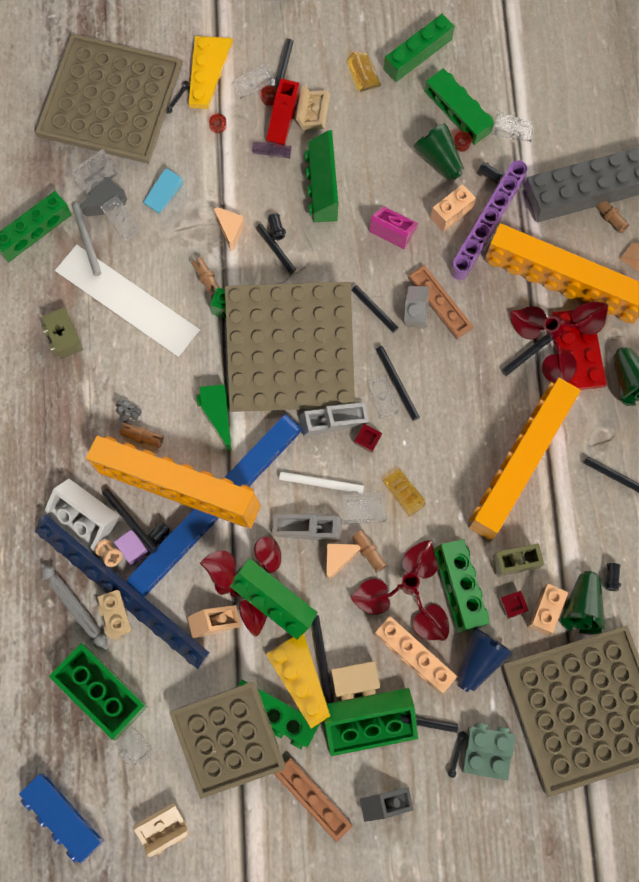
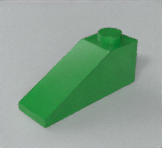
M225 384L199 387L200 394H196L197 406H201L203 414L227 451L232 450Z

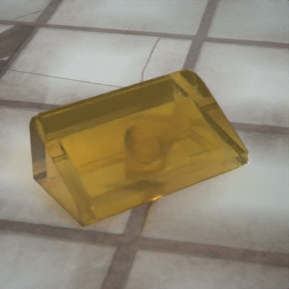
M353 52L347 59V65L358 92L379 87L381 84L369 54Z

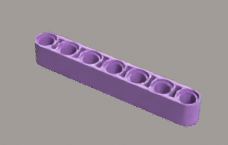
M517 160L511 163L456 255L451 268V274L455 279L463 280L468 276L522 185L528 170L527 165L523 161ZM495 203H501L502 206H498ZM485 218H490L493 221L489 222ZM476 234H482L484 237L480 238ZM470 249L473 250L475 253L470 254L466 250ZM461 265L465 267V269L460 270L457 268V266Z

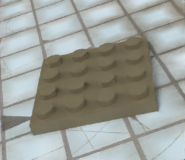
M255 681L169 712L200 799L274 774L286 768Z

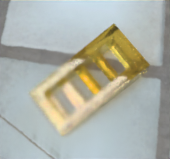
M400 469L383 480L385 486L409 517L426 505L425 499ZM401 478L402 481L399 482L397 485H395L394 487L391 485ZM405 485L407 486V487H406L404 490H402L401 492H399V493L397 492L399 489H401V488L404 487ZM410 492L412 493V495L407 497L405 500L402 499Z

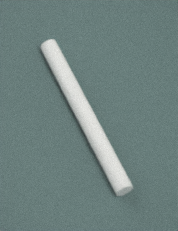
M280 472L279 480L360 494H363L364 485Z

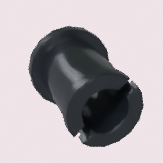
M482 162L477 171L481 177L485 176L496 182V184L499 183L504 174L490 166L489 162Z
M278 213L270 214L267 217L271 228L270 235L274 240H282L285 238L286 230L282 227L280 215Z
M162 521L158 524L155 523V528L148 535L156 545L166 534H169L170 528Z
M607 563L604 586H606L607 591H619V587H621V583H619L621 565L618 563Z

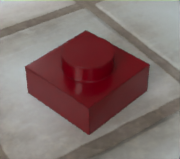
M363 424L354 444L373 453L383 433Z
M521 590L499 599L507 619L529 611Z

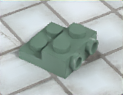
M475 723V727H468L462 773L508 781L516 734H511V729L497 727V731L488 730V725Z

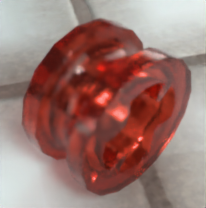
M268 85L262 89L261 100L265 105H274L277 88Z
M219 113L213 114L209 119L210 130L217 134L226 130L227 121L225 116Z
M465 131L458 132L454 137L457 151L464 152L469 149L472 141L471 135ZM464 139V141L466 142L465 144H461V141L459 142V140Z

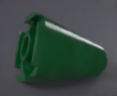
M445 123L430 130L427 136H422L413 145L415 151L447 180L452 178L455 181L463 175L462 170L464 166L449 128Z
M621 347L616 350L613 356L620 397L624 405L635 406V402L639 401V356L632 348Z
M585 571L579 574L562 613L560 623L570 631L576 628L580 629V634L595 635L602 633V629L605 630L601 578L595 572Z

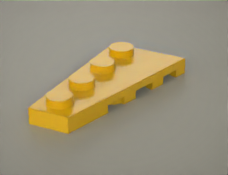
M195 36L189 108L209 109L216 91V85L222 75V69L228 59V53L234 43L233 38Z
M305 634L298 640L292 637L266 654L268 660L309 726L313 728L330 717Z

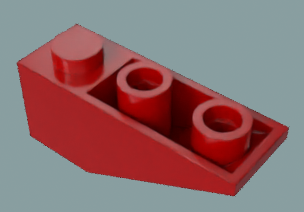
M280 79L266 137L267 142L285 146L298 104L299 82Z

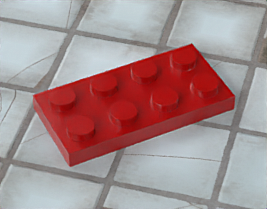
M574 310L552 312L551 316L557 317L560 321L564 320L567 323L576 324L571 317ZM563 326L562 334L557 337L561 355L571 353L577 362L576 373L569 383L580 390L605 388L607 383L597 333L585 335L580 331L579 327Z

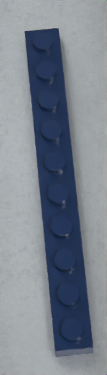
M46 514L39 519L35 532L40 538L54 547L73 566L80 569L90 580L100 586L105 593L119 590L125 608L138 621L152 630L156 636L165 641L171 649L185 658L189 664L193 665L196 669L203 665L210 653Z

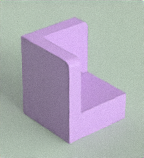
M133 530L128 531L114 542L131 566L149 554Z

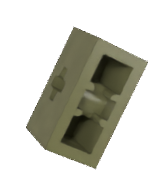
M65 307L42 316L44 324L41 327L45 336H50L52 342H49V346L53 354L57 353L60 359L84 350Z
M539 543L499 551L492 556L497 577L540 569L544 565Z

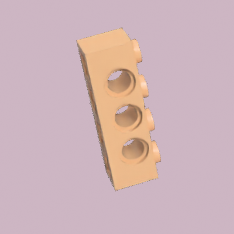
M391 616L375 632L374 636L439 695L443 694L458 677Z

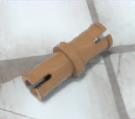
M605 201L597 205L599 211L605 216L604 219L607 222L610 221L619 233L624 232L630 226L619 214V210L613 208L609 202Z
M199 257L197 261L200 266L195 260L192 261L191 265L199 275L200 283L205 285L211 298H213L215 293L213 289L216 291L219 285L214 278L213 271L209 270L203 257Z
M124 422L120 429V435L135 439L141 444L144 442L160 448L162 446L160 443L163 444L164 435L148 431L146 427L139 428Z
M360 530L352 536L357 545L361 547V555L363 558H367L376 573L387 566L378 553L377 546L371 543L364 530Z

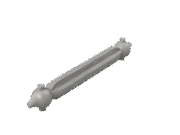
M41 564V579L49 580L50 587L88 636L94 638V647H102L107 650L106 634H100L99 627L60 577L55 575V567H47Z

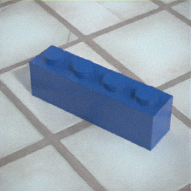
M39 774L19 793L22 797L21 803L29 811L32 809L37 814L36 820L44 828L47 826L52 831L51 837L58 845L63 844L67 848L66 854L73 862L83 863L105 842L45 774Z

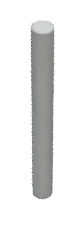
M75 203L72 205V209L93 275L99 276L102 273L80 204Z

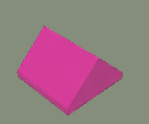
M383 206L372 215L369 232L405 249L419 223Z

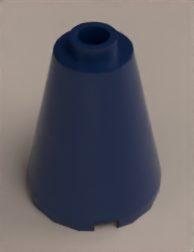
M475 628L472 631L457 673L458 677L456 680L459 682L457 686L466 692L470 690L475 691L510 657L512 651L497 640L492 639L486 633Z

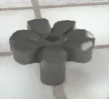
M118 400L115 405L117 407V414H121L119 418L121 422H127L129 418L137 420L142 413L141 409L137 408L133 403L130 404L129 400Z

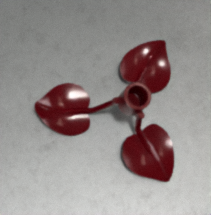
M590 302L578 306L571 315L572 320L576 324L567 323L564 320L560 321L555 316L547 318L544 310L536 306L511 311L510 316L514 329L522 338L527 340L536 339L539 337L541 330H545L553 338L557 355L551 354L544 359L542 373L549 382L554 384L558 378L569 383L576 373L577 362L571 353L561 355L557 337L562 334L563 326L579 327L580 331L585 335H593L600 332L606 323L608 304Z
M259 538L254 546L255 557L260 562L258 565L260 567L263 566L267 573H273L281 565L282 555L280 547L274 538ZM225 550L213 552L200 562L201 566L215 583V590L218 594L230 593L231 597L243 598L229 587L232 585L236 575L234 572L236 566L235 559L229 552ZM246 599L242 600L239 603L240 617L248 631L254 637H257L266 623L267 616Z
M430 540L418 543L406 552L402 560V567L407 573L403 576L402 583L398 584L393 591L388 593V587L383 581L369 579L363 582L351 595V600L359 609L369 614L378 615L390 608L388 597H392L399 590L408 595L414 594L421 612L413 620V628L416 634L426 640L445 641L448 638L450 628L445 611L436 604H430L424 610L418 591L419 577L422 579L430 578L438 570V564L433 551L434 548Z

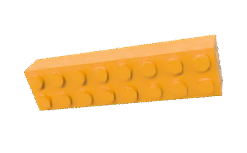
M499 224L485 258V261L491 266L506 269L510 274L520 275L531 283H539L550 291L560 292L565 297L579 300L583 304L590 302L607 303V315L619 317L623 322L634 324L639 318V281L504 224Z
M558 378L555 384L553 382L549 384L529 420L523 427L521 434L510 449L512 452L508 453L500 468L503 471L499 469L491 481L490 486L493 488L488 487L479 502L482 506L478 505L469 518V521L472 522L469 529L489 541H492L498 534L581 392L580 389L561 378Z
M97 435L86 456L87 461L98 474L248 529L252 528L261 508L254 490L249 486L241 485L240 487L234 485L231 480L223 477L221 480L217 479L207 471H195L192 466L184 463L178 465L168 457H156L154 453L145 449L143 452L139 451L135 446L129 443H124V445L117 443V440L109 436L103 438Z

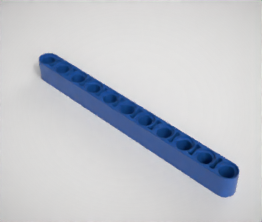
M287 414L284 415L224 478L231 480L234 485L250 487L300 434L302 427ZM194 509L158 546V550L153 554L151 553L130 575L126 582L145 597L219 518Z

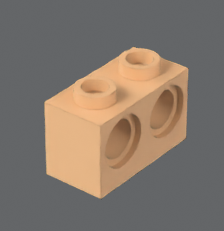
M462 184L432 208L430 219L444 232L473 209L476 197Z
M550 584L545 585L541 590L528 628L547 636L552 634L568 592Z

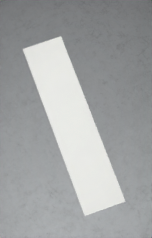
M76 245L55 271L179 357L200 329L99 259L97 260L102 274L94 276L86 250Z

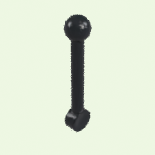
M188 81L183 82V88L177 94V96L172 101L170 106L167 107L168 114L172 113V108L175 106V104L180 99L185 90L190 89V83Z
M464 731L459 732L457 736L459 739L452 767L448 771L450 778H455L457 775L455 770L462 743L467 738V734Z

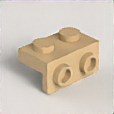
M302 86L301 93L298 95L299 105L298 110L295 112V119L303 130L325 129L330 99L328 90L309 91L307 86Z
M115 590L98 596L99 604H97L100 616L104 617L106 624L103 627L107 638L110 637L113 641L123 639V635L131 633L132 629L120 591Z
M175 803L170 804L133 826L135 833L145 848V854L148 858L161 854L167 847L182 842L189 835L187 824Z

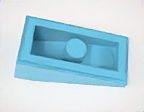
M166 168L143 203L160 214L183 186L182 178Z

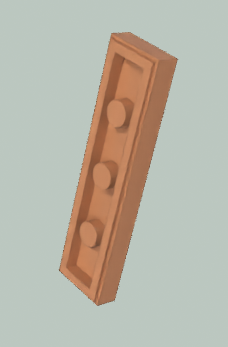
M425 265L408 275V279L414 286L430 287L429 306L456 340L473 329L471 322Z
M289 758L285 762V770L276 772L274 775L337 843L353 825L301 768Z

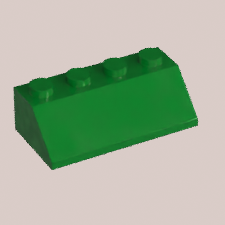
M327 130L308 141V149L304 150L305 162H309V167H306V179H310L311 185H307L308 197H312V203H309V216L313 215L314 223L338 220L339 202L332 130Z
M409 688L327 704L330 717L324 720L330 756L418 739L415 705ZM400 713L409 715L411 724L403 723Z

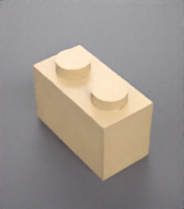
M375 661L331 670L336 698L341 697V701L354 699V694L363 693V697L374 695L376 690L380 689Z

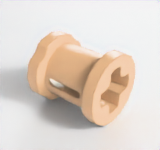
M103 539L99 541L94 549L96 555L102 557L108 567L116 566L122 559L121 551L114 548L110 540Z

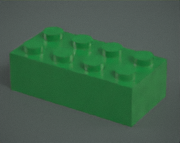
M82 643L48 676L112 740L117 741L148 708L120 678Z

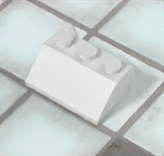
M67 479L53 489L42 515L46 514L92 554L95 553L94 549L97 543L106 539L111 533L119 517L117 513L70 479Z

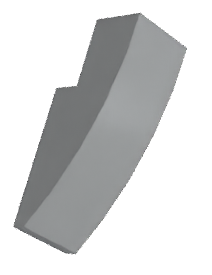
M365 402L326 406L322 410L304 411L299 416L303 437L340 431L369 423Z
M274 514L272 536L341 541L342 519L338 516H316L315 514Z

